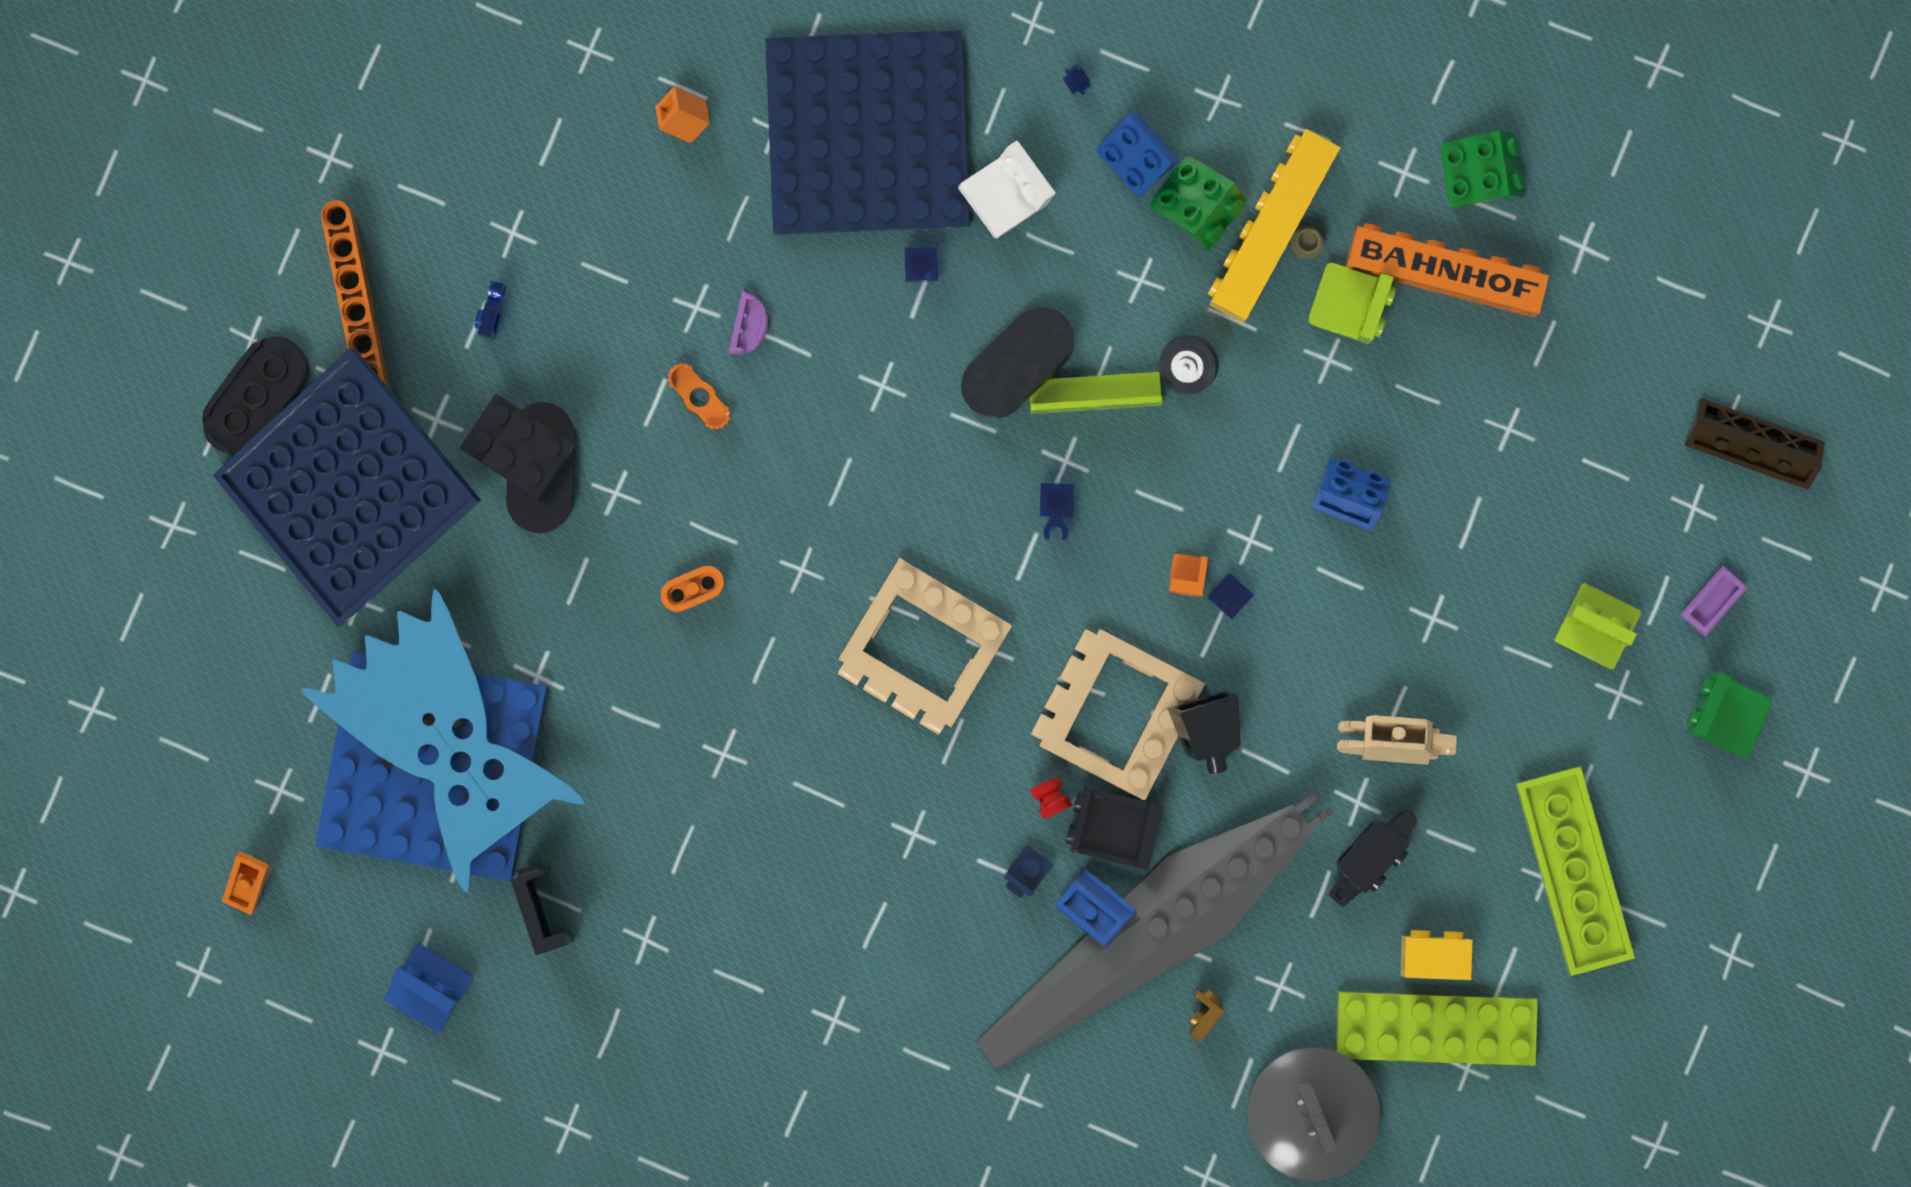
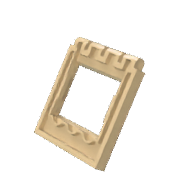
M899 558L839 657L843 665L838 675L856 686L864 675L867 676L869 679L863 688L864 691L886 703L892 692L897 694L891 707L913 720L919 710L922 709L926 713L919 724L939 735L945 724L950 727L954 724L1012 625ZM897 595L981 645L975 657L969 660L954 685L955 690L949 697L948 702L863 651L871 637L874 638L890 612V605Z
M1085 629L1075 647L1076 651L1086 655L1084 660L1082 661L1071 655L1059 678L1070 684V687L1067 690L1056 684L1044 707L1055 713V716L1051 719L1041 714L1031 735L1042 740L1039 745L1040 747L1145 801L1178 738L1168 708L1198 699L1205 683L1099 629L1097 635ZM1109 653L1124 660V664L1149 677L1155 676L1168 683L1123 771L1109 764V761L1081 746L1078 748L1065 741Z

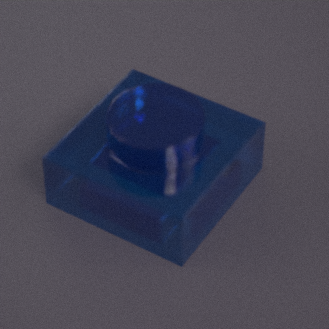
M937 247L905 248L906 282L938 281Z
M1229 573L1210 593L1207 599L1232 620L1254 594Z

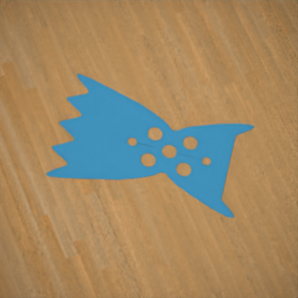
M434 589L430 622L422 621L402 611H398L399 644L397 646L366 635L367 668L365 670L333 660L335 693L329 694L308 688H302V692L315 706L375 754L410 774L431 780L434 783L435 808L447 855L460 887L467 893L469 889L471 860L552 799L579 805L584 804V801L570 786L537 764L508 748L488 742L486 715L476 676L450 613L440 593ZM427 713H431L435 717V722L431 726H426L422 721L423 716ZM460 718L468 719L473 725L472 735L467 739H459L452 732L454 722ZM425 744L434 745L439 752L438 760L432 765L422 764L418 759V751ZM465 752L470 756L471 766L467 771L459 773L452 769L450 760L454 753ZM490 759H497L504 766L503 775L496 780L488 779L483 773V766ZM455 785H462L469 792V799L462 806L453 805L448 798L449 790ZM491 798H495L499 802V807L495 811H490L486 806L487 801Z

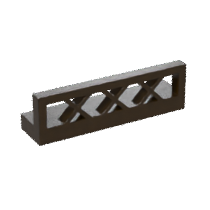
M1700 398L1697 404L1695 421L1686 436L1684 446L1809 490L1822 468L1825 442ZM1705 412L1716 415L1720 421L1704 417ZM1737 424L1747 426L1751 432L1748 433L1741 430ZM1768 435L1779 438L1782 443L1779 444L1772 441ZM1799 446L1814 450V456L1803 452Z

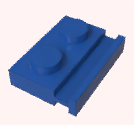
M1087 869L1084 870L1083 875L1078 881L1076 880L1055 904L1056 909L1105 949L1125 928L1132 916L1137 914L1135 908Z

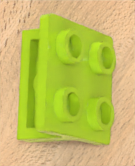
M1583 583L1580 585L1554 641L1608 669H1614L1624 648L1632 646L1637 635L1633 630L1641 615V611Z

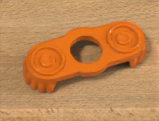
M682 363L674 365L670 369L671 373H668L669 386L673 387L684 399L686 407L705 422L706 427H710L712 430L724 428L730 420L729 407L725 406L716 397L712 386L707 382H703L693 371L692 366L683 365ZM697 388L705 389L709 393V401L703 407L694 406L690 400L691 393Z

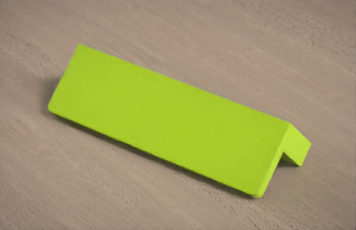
M1160 372L1049 379L1029 398L1030 414L1161 406L1163 396H1161Z

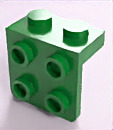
M1498 130L1442 144L1440 152L1448 203L1451 207L1459 208L1499 198L1515 200L1525 197L1526 177L1523 170L1520 169L1519 156L1521 155V145L1518 138L1515 137V133Z
M1188 156L1183 159L1153 198L1150 206L1154 212L1187 231L1201 248L1209 252L1213 245L1222 238L1224 231L1233 219L1242 212L1248 199L1233 181L1193 157Z
M1713 672L1710 676H1706L1701 685L1699 693L1702 696L1697 707L1694 706L1689 713L1686 722L1689 726L1686 733L1739 757H1747L1751 753L1769 711L1771 699L1768 696L1731 681L1732 677L1722 672Z

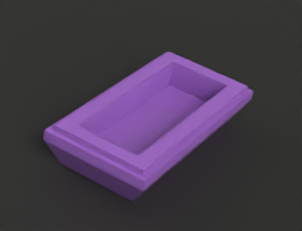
M1722 566L1680 616L1706 637L1748 586Z

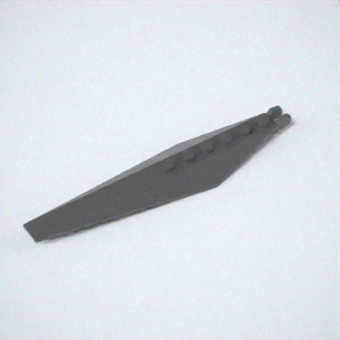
M1317 790L1297 805L1292 804L1168 855L1124 898L1127 903L1136 909L1137 914L1132 916L1125 928L1106 949L1087 934L976 1042L993 1066L998 1069L1229 935L1314 832L1313 829L1333 814L1332 810L1328 807L1318 812L1309 822L1301 815L1300 812L1314 805L1321 797Z

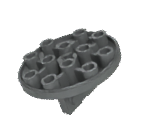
M1303 1047L1278 1056L1260 1072L1249 1093L1247 1124L1254 1145L1272 1167L1296 1179L1322 1181L1338 1177L1350 1171L1368 1154L1378 1133L1380 1106L1371 1080L1353 1060L1331 1049Z

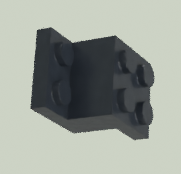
M495 393L460 446V449L539 500L575 444Z

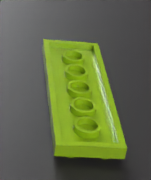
M1581 766L1515 784L1568 974L1573 976L1635 959Z
M1338 991L1336 1051L1350 1059L1536 1066L1538 999Z

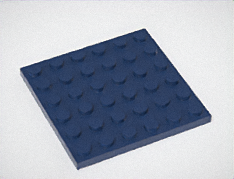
M961 30L765 38L773 235L970 227L969 203L958 189L960 183L968 179Z
M355 347L349 348L213 474L217 482L337 627L344 625L482 501Z

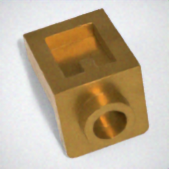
M1208 989L1204 993H1201L1199 990L1194 992L1193 995L1207 1005L1208 1008L1205 1012L1199 1009L1188 1023L1192 1027L1188 1033L1200 1043L1225 1012L1219 1007L1222 1000Z

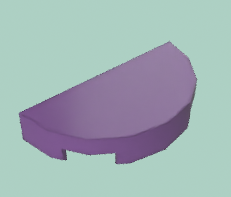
M742 290L729 355H743L754 351L763 342L768 331V315L764 305L755 295Z

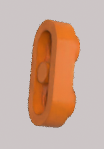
M700 567L668 581L661 590V601L667 609L673 612L686 611L718 597L725 586L724 576L715 567ZM712 577L715 583L711 589L703 587L702 582L704 578ZM675 590L683 591L684 598L682 601L675 602L673 600L672 594Z

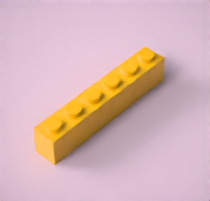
M1305 129L1302 137L1295 134L1286 152L1292 154L1286 166L1279 163L1270 179L1276 183L1270 194L1265 191L1263 192L1255 209L1260 211L1255 222L1248 220L1239 236L1244 240L1239 251L1231 250L1223 265L1228 268L1223 280L1217 277L1208 292V295L1213 297L1209 304L1210 306L1244 324L1341 147L1308 129Z

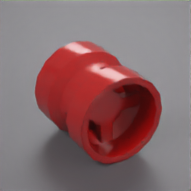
M1059 776L1029 789L1033 799L1040 801L1039 812L1043 820L1072 806L1069 797L1060 791L1062 782Z

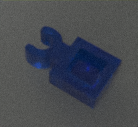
M492 280L484 309H479L477 312L475 328L479 329L478 335L480 337L495 341L502 312L501 306L507 286L504 283Z
M1040 484V517H1049V522L1043 530L1045 540H1049V531L1053 527L1061 529L1062 540L1067 539L1068 528L1063 522V517H1073L1074 484Z

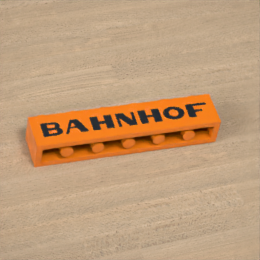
M1364 223L1363 227L1357 226L1353 232L1345 264L1347 268L1375 277L1383 273L1394 277V282L1534 318L1540 314L1549 275L1542 274V269L1539 267L1524 264L1522 268L1509 265L1510 260L1491 256L1490 260L1477 257L1478 252L1474 250L1459 248L1458 252L1446 249L1445 243L1435 240H1427L1426 244L1414 241L1415 236L1404 232H1395V236L1383 233L1382 227Z

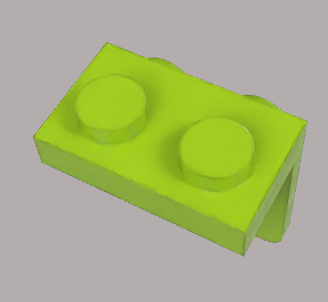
M1328 263L1324 269L1308 317L1309 324L1366 344L1371 343L1374 336L1380 338L1386 319L1382 318L1381 315L1385 305L1391 306L1396 292V287L1391 286L1394 277L1383 273L1378 277H1374L1335 263Z

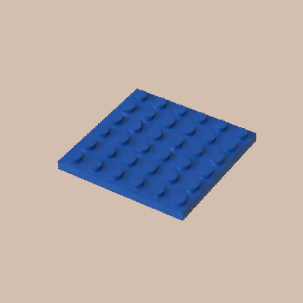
M352 651L349 665L365 670L367 668L366 653ZM474 673L484 705L488 742L508 748L534 763L548 686ZM468 720L466 724L452 732L459 739H467L472 735L473 725ZM338 724L315 846L453 871L436 813L434 783L431 780L410 774L395 765L387 768L379 755L375 754ZM430 744L418 751V759L422 764L432 765L438 760L439 752L434 745ZM457 752L451 757L450 765L456 772H465L471 766V758L465 752ZM490 759L486 761L483 766V773L488 779L496 780L503 775L504 766L499 760ZM455 785L449 790L448 798L453 805L462 806L468 801L469 792L466 787ZM491 798L487 801L486 806L490 811H495L499 807V802L497 799ZM522 823L471 860L470 874L511 881Z

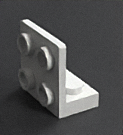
M1018 140L1009 145L1000 158L958 186L960 192L994 238H999L1047 206L1056 194Z

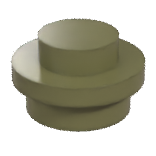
M1310 226L1299 228L1291 238V249L1301 259L1315 258L1320 254L1324 246L1322 234L1316 228Z

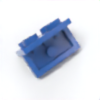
M1138 113L1128 114L1096 149L1098 154L1137 197L1144 195L1156 181L1180 162Z
M1329 458L1311 508L1372 531L1378 518H1381L1384 512L1391 482L1379 473L1359 469L1345 460Z
M418 943L404 965L398 967L391 979L394 981L385 994L384 1000L435 1032H440L473 980V975Z

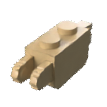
M1372 715L1366 717L1365 722L1342 721L1338 723L1340 733L1364 736L1363 741L1340 740L1337 742V750L1346 754L1362 755V760L1429 765V760L1438 759V755H1455L1457 736L1439 734L1440 729L1432 728L1433 722L1427 719Z

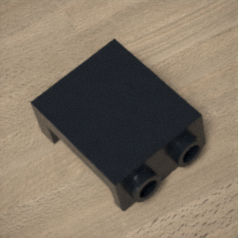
M1085 787L1083 793L1077 792L1073 812H1078L1079 814L1076 826L1069 825L1065 844L1071 845L1070 852L1149 870L1163 805Z
M540 863L518 869V877L510 880L535 955L574 942L571 929L554 935L551 934L534 883L535 878L552 873L550 866L541 868Z

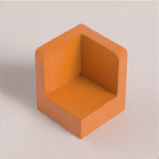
M676 86L655 106L659 130L688 143L693 142L710 124L706 101Z
M1174 554L1168 593L1202 597L1208 557Z

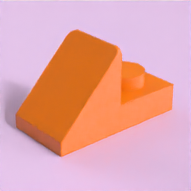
M239 851L236 854L222 902L252 915L258 906L264 884L275 868Z

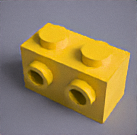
M1411 930L1410 936H1402L1401 976L1405 978L1471 980L1473 940L1464 938V932L1444 931V937H1430L1431 931Z

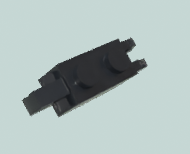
M1408 810L1400 811L1388 824L1384 821H1372L1337 860V870L1340 874L1327 893L1336 903L1344 907L1361 892L1367 893L1369 890L1375 892L1387 878L1383 875L1384 872L1391 865L1397 867L1408 855L1405 849L1410 844L1405 838L1413 830V827H1416L1415 824H1417L1416 821L1418 820L1414 812L1412 813Z

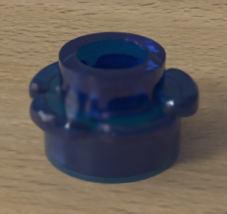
M1079 64L1070 69L1069 67L1065 68L1068 75L1063 77V80L1073 94L1079 91L1080 94L1084 95L1085 90L1092 86L1084 70Z

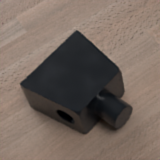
M1222 691L1168 708L1186 755L1197 761L1205 760L1209 774L1226 771L1228 768L1224 753L1237 750L1241 746L1238 695Z

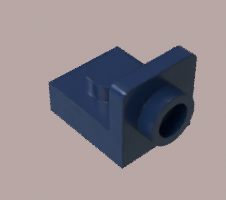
M1026 845L1003 876L1008 880L1005 887L1019 898L1024 893L1031 897L1053 864Z

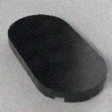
M1047 307L1034 308L1020 315L966 368L961 381V391L969 408L977 415L986 418L1006 417L1020 408L1071 357L1074 348V332L1068 319L1059 311Z
M269 337L254 342L247 349L203 411L202 423L207 441L215 449L229 455H235L298 396L305 386L309 371L307 358L298 345L283 337Z
M535 402L521 408L575 444L574 425L563 409L548 402ZM575 446L539 500L507 480L506 504L508 512L513 521L524 530L538 534L549 533L559 528L570 516L574 496Z

